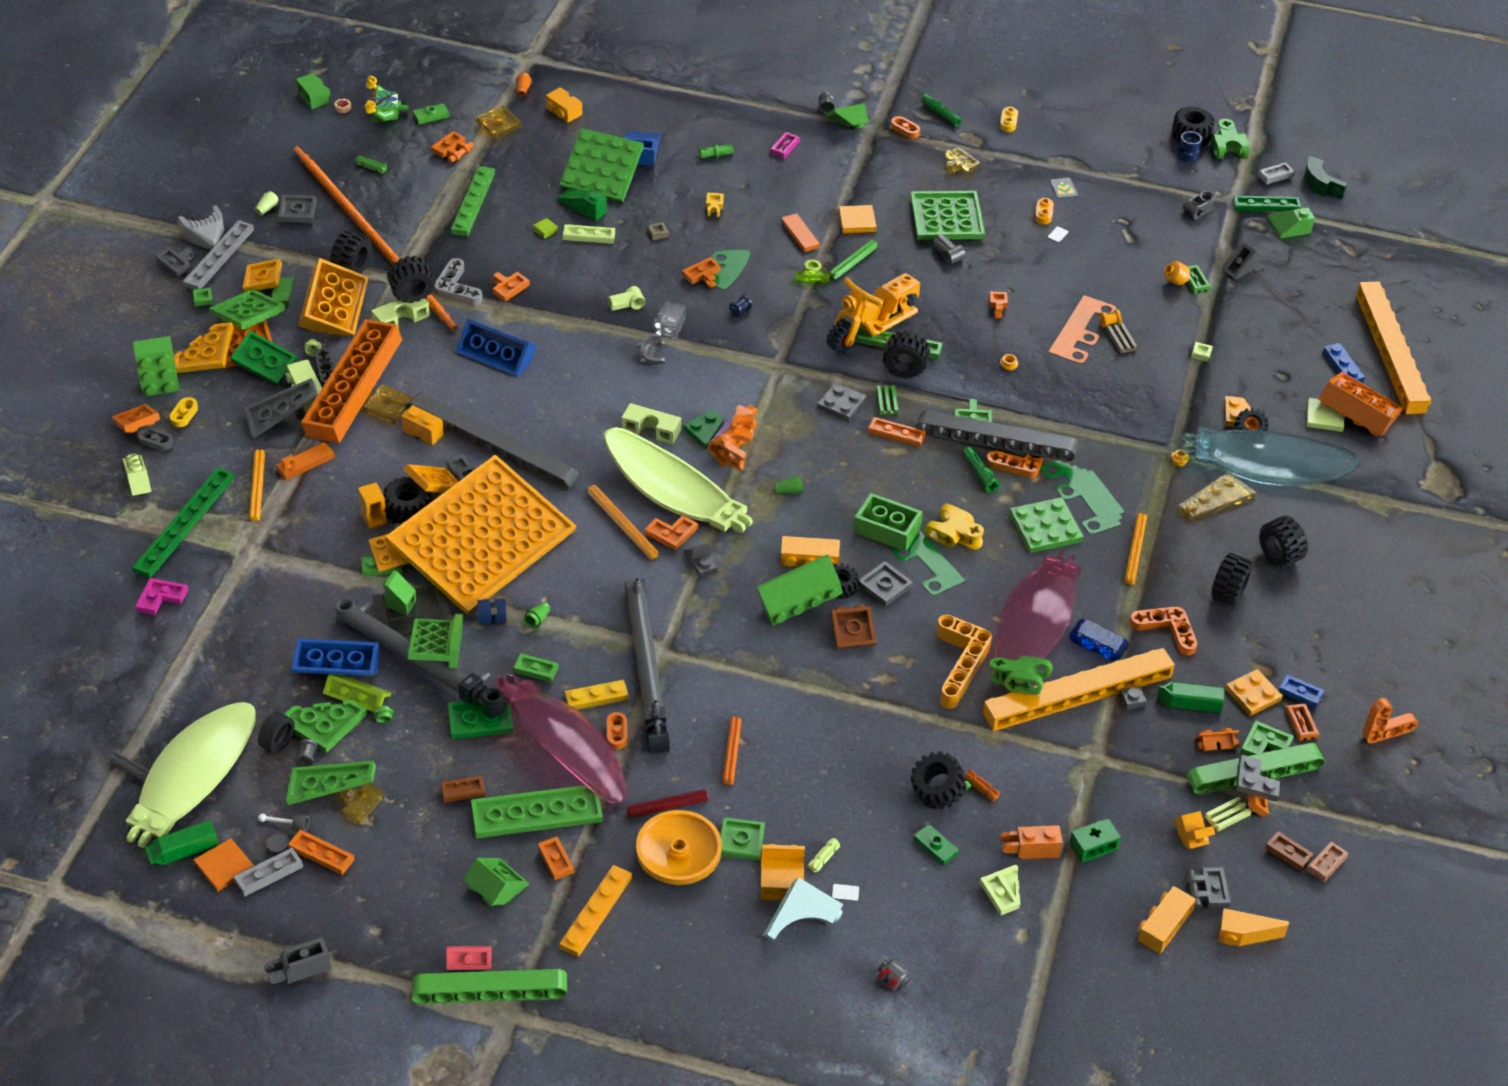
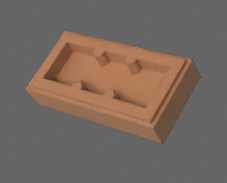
M1330 842L1309 864L1306 871L1322 882H1325L1346 860L1349 853L1333 842Z

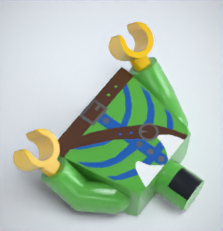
M369 76L366 87L369 89L373 88L374 90H372L371 101L368 100L366 102L365 108L366 112L371 114L372 122H386L398 119L399 110H408V101H398L397 92L386 91L379 84L376 85L377 80L374 76Z

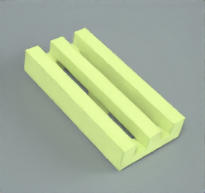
M1238 796L1207 812L1205 818L1219 832L1250 816L1252 811L1250 808H1246L1244 802L1241 803V798ZM1240 810L1242 811V812H1240V813H1238V814L1232 816L1231 818L1227 819V818L1230 817L1232 814H1234V813H1236V812H1238V811H1240ZM1222 819H1227V820H1225V821H1223V822L1217 824V822L1221 821Z

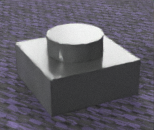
M1140 686L1121 689L1120 696L1126 709L1146 706L1147 701Z

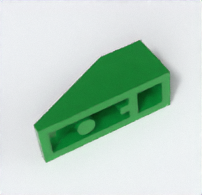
M568 189L557 197V200L595 221L607 213V197L594 190Z

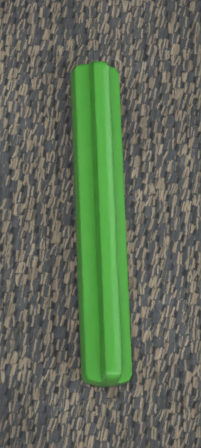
M874 240L867 242L832 269L829 275L830 278L836 280L875 250L877 242H874Z

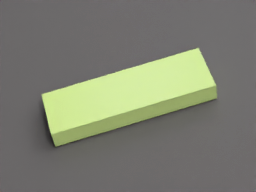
M564 225L563 240L614 244L615 228Z

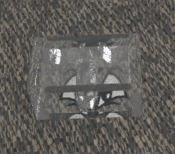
M666 300L664 306L660 307L659 317L655 318L653 323L655 334L659 333L662 338L676 341L686 320L687 305Z

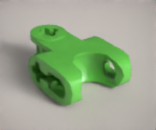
M1225 118L1219 120V130L1216 131V134L1211 135V147L1215 158L1224 159V153L1230 151L1236 153L1240 159H1248L1250 145L1246 134L1237 133L1232 120Z
M1021 656L1017 660L998 657L989 662V667L993 670V673L990 675L991 683L1005 685L1011 692L1029 695L1040 694L1043 689L1042 679L1049 678L1053 670L1049 660ZM1042 666L1047 671L1037 670V667ZM1030 683L1036 684L1037 687H1032Z

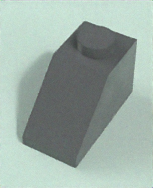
M1243 242L1223 270L1233 278L1238 279L1254 270L1263 256Z

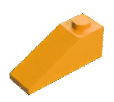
M1223 909L1218 942L1227 945L1243 946L1284 938L1289 921Z

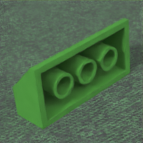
M828 554L757 586L762 608L772 626L843 594L840 580Z

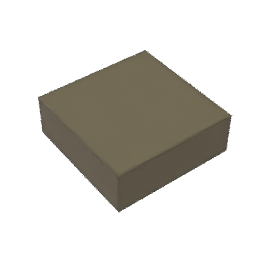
M664 222L647 225V230L652 240L669 237V232Z

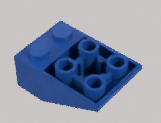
M629 130L624 136L625 139L644 144L638 164L654 166L661 134Z

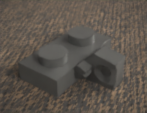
M168 247L155 255L156 260L177 277L192 269L189 262L194 259L193 251L189 247L181 252H175L172 248Z

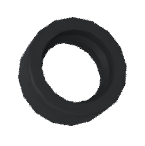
M281 712L271 714L261 726L258 734V745L273 754L282 751L288 745L294 733V720Z

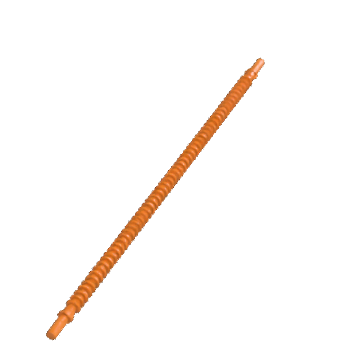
M298 146L294 147L293 151L299 156L300 161L305 164V167L359 229L369 237L373 245L378 248L392 266L394 262H398L399 257L323 173L318 165L310 159V156L305 154ZM432 294L427 295L425 300L429 303L430 310L436 316H439L440 321L445 322L452 331H456L457 325L450 319V315L445 312L442 305L439 304Z

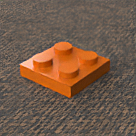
M143 404L112 416V420L125 433H132L142 426L155 424V421L160 420V416L153 408Z

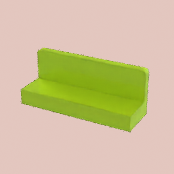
M328 674L323 694L342 701L352 700L370 711H375L378 707L382 706L384 698L390 697L392 693L341 674Z

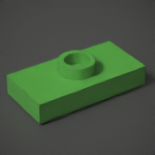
M444 103L413 110V115L418 124L450 117Z

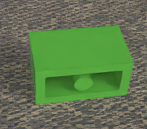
M314 73L296 79L298 93L311 109L329 104L330 91Z

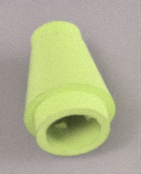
M271 191L264 193L254 209L255 212L262 216L277 206L279 201L277 195Z

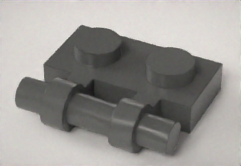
M1202 868L1201 875H1196L1193 869L1187 871L1186 884L1190 888L1189 895L1196 899L1194 909H1201L1202 901H1207L1208 908L1230 907L1231 902L1224 868ZM1198 885H1203L1204 891H1199Z

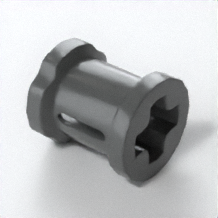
M302 739L299 743L300 750L295 757V761L304 767L311 766L314 763L313 755L318 748V744L311 739Z

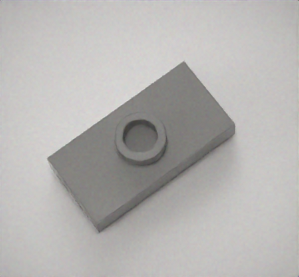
M1282 163L1258 170L1257 175L1265 184H1270L1294 177L1295 172L1287 163Z

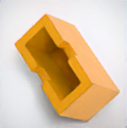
M561 87L546 95V108L567 123L582 115V102L574 96L570 97L569 93Z
M412 405L401 416L403 432L413 437L418 436L421 441L431 446L444 435L442 419Z
M372 483L359 487L361 515L368 529L387 524L384 510L385 499L378 484Z

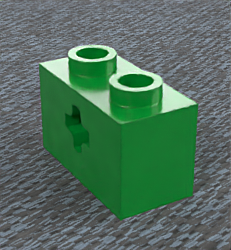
M1108 818L1102 821H1095L1086 827L1076 828L1071 832L1069 845L1080 862L1083 863L1118 850L1121 836Z

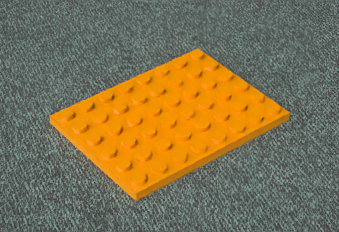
M494 455L385 537V541L464 613L469 615L478 608V599H489L573 533L577 526L498 456Z

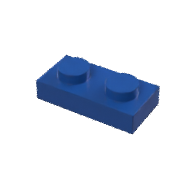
M1288 674L1279 688L1281 694L1301 703H1306V705L1315 709L1324 693V690Z

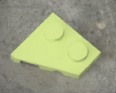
M1017 865L980 878V885L1000 916L1019 909L1020 895Z

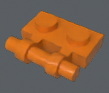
M452 131L432 145L431 152L443 159L446 156H450L447 160L449 163L460 160L462 155L468 154L474 147V144L472 142L466 144L464 136Z

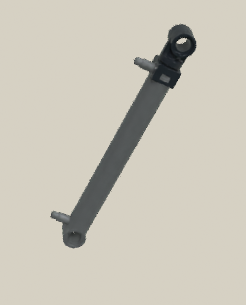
M635 578L634 580L625 581L626 600L628 601L640 683L649 754L670 752L666 713L662 701L647 602L645 579Z
M342 598L336 601L335 613L338 624L342 626L349 625L459 693V698L466 703L471 704L474 702L481 705L486 715L494 717L503 712L502 691L498 688H488L483 684L490 677L489 672H485L480 676L474 673L467 675L458 668H449V663L446 661L408 660L411 640L365 613L372 606L371 601L363 603L358 608L355 606L354 601L349 598Z

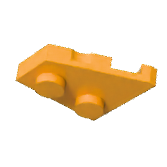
M1225 396V426L1235 427L1234 423L1238 414L1242 410L1244 412L1246 408L1250 411L1251 408L1244 398ZM1247 423V425H1249V428H1255L1253 427V423Z

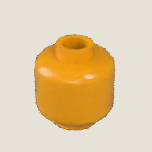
M1173 261L1166 266L1164 277L1168 282L1181 286L1189 280L1190 270L1188 266L1179 261Z

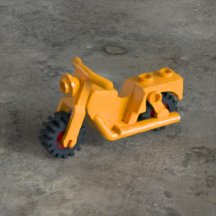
M904 273L881 287L878 286L873 296L856 286L849 278H845L843 282L851 292L850 295L842 297L844 309L839 311L836 321L832 326L833 329H830V334H827V346L839 354L846 353L847 350H850L851 346L855 345L853 344L854 341H857L856 337L859 335L857 333L859 332L858 328L871 336H877L918 313V309L913 306L914 298L912 295L919 297L920 282ZM848 316L849 318H851L852 323L845 320V317Z

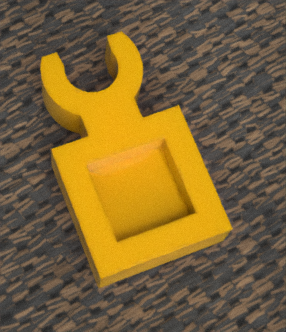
M707 192L706 208L708 216L712 212L717 213V217L720 216V209L723 210L724 194Z

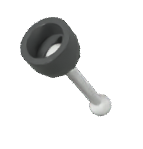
M265 814L258 816L260 822L273 821L292 824V827L297 831L307 832L310 824L308 815H298L293 820L268 817Z

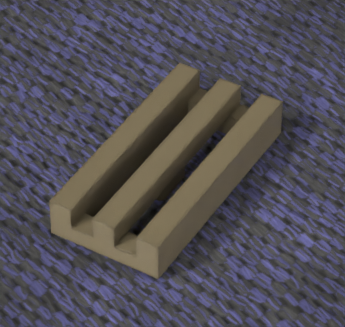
M1121 323L1120 326L1116 324L1113 328L1111 325L1107 326L1106 331L1120 354L1136 351L1137 345L1124 323Z

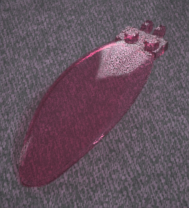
M1062 550L1059 551L1056 558L1045 555L1040 567L1028 574L1014 588L1001 614L996 637L995 658L1001 657L1017 660L1021 656L1045 659L1066 630L1073 613L1076 600V581L1082 567L1074 564L1076 555L1071 554L1068 562L1062 561L1064 558V551Z
M508 674L506 678L498 677L496 679V685L503 693V701L512 707L517 717L530 733L563 766L605 801L620 803L626 800L627 785L618 758L605 736L591 720L568 703L542 692L541 688L530 680L519 682L517 676L513 674Z

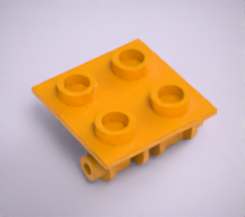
M388 534L369 539L372 555L375 558L379 572L409 564L404 557L385 541V537Z

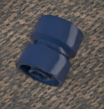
M1186 131L1181 135L1177 154L1180 160L1194 162L1198 159L1199 148L1202 142L1200 134Z
M494 598L493 602H490L489 599H478L479 625H488L492 621L496 624L507 623L505 598ZM491 608H497V614L491 615Z

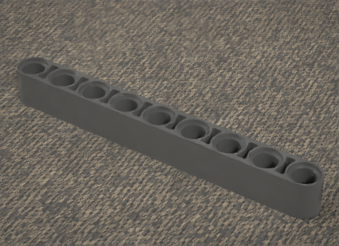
M922 411L915 426L916 429L926 431L927 436L1067 462L1074 460L1079 446V442L1075 438L932 411Z

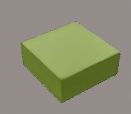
M546 218L534 224V231L545 239L558 232V227Z

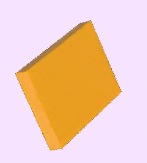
M408 464L403 469L418 485L428 492L444 493L459 482L446 468Z

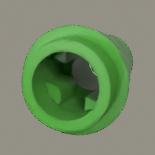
M794 476L775 483L777 494H799V492H803L801 477Z
M542 602L526 611L523 618L525 624L530 628L539 627L550 612V606L546 602Z

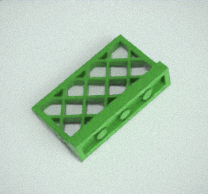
M455 614L454 620L415 619L408 651V660L449 661V668H457L462 638L463 614Z

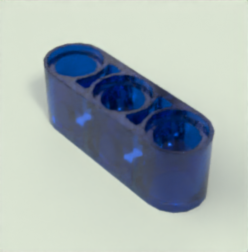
M1080 619L1069 634L1071 641L1112 661L1120 660L1129 647L1128 640L1123 636L1086 619Z

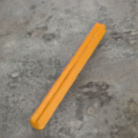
M596 485L589 487L588 494L650 560L657 558L658 551L607 496Z

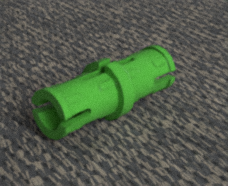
M730 144L699 148V155L701 159L733 155V146Z

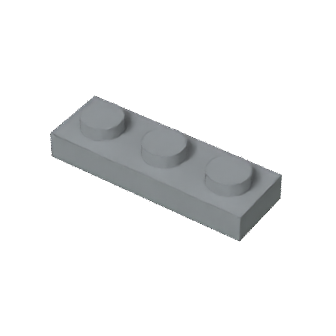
M290 848L234 876V880L243 895L247 896L303 868V863L294 849Z

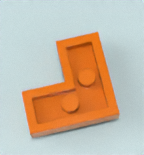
M683 515L672 526L655 518L645 528V535L676 551L698 529V523Z

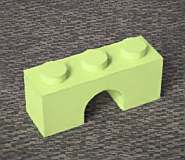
M421 299L419 302L414 301L413 303H403L402 300H395L371 310L373 321L397 324V326L398 318L408 317L414 323L430 317L429 303L425 299Z
M630 403L622 416V428L636 435H639L645 428L656 429L657 441L673 445L681 432V417Z

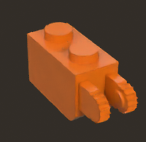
M1060 825L1017 827V831L1003 832L1000 835L1001 841L1006 842L1002 846V851L1005 853H1018V857L1021 859L1060 858L1063 844Z

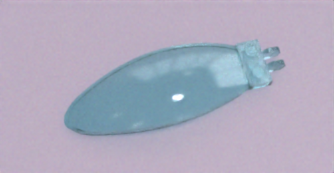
M1199 426L1196 434H1182V440L1185 442L1181 444V450L1189 453L1195 452L1194 461L1210 465L1213 463L1235 476L1266 485L1303 486L1323 483L1349 475L1360 466V461L1355 453L1346 448L1287 433L1262 430L1216 431Z

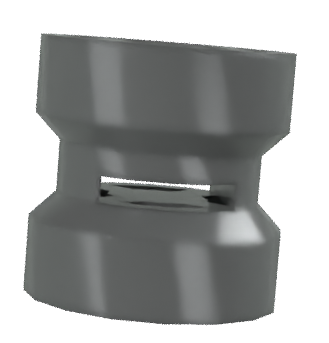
M822 92L818 98L819 110L821 113L826 114L835 109L834 95L831 92Z

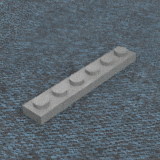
M238 220L183 281L184 287L192 290L202 289L254 231L253 225Z

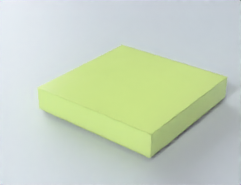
M1308 398L1306 427L1343 432L1344 417L1340 416L1337 410L1332 407L1327 408L1323 406L1322 402L1318 399Z

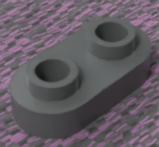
M144 427L137 433L138 441L142 445L160 451H166L173 447V437L167 432L152 427Z

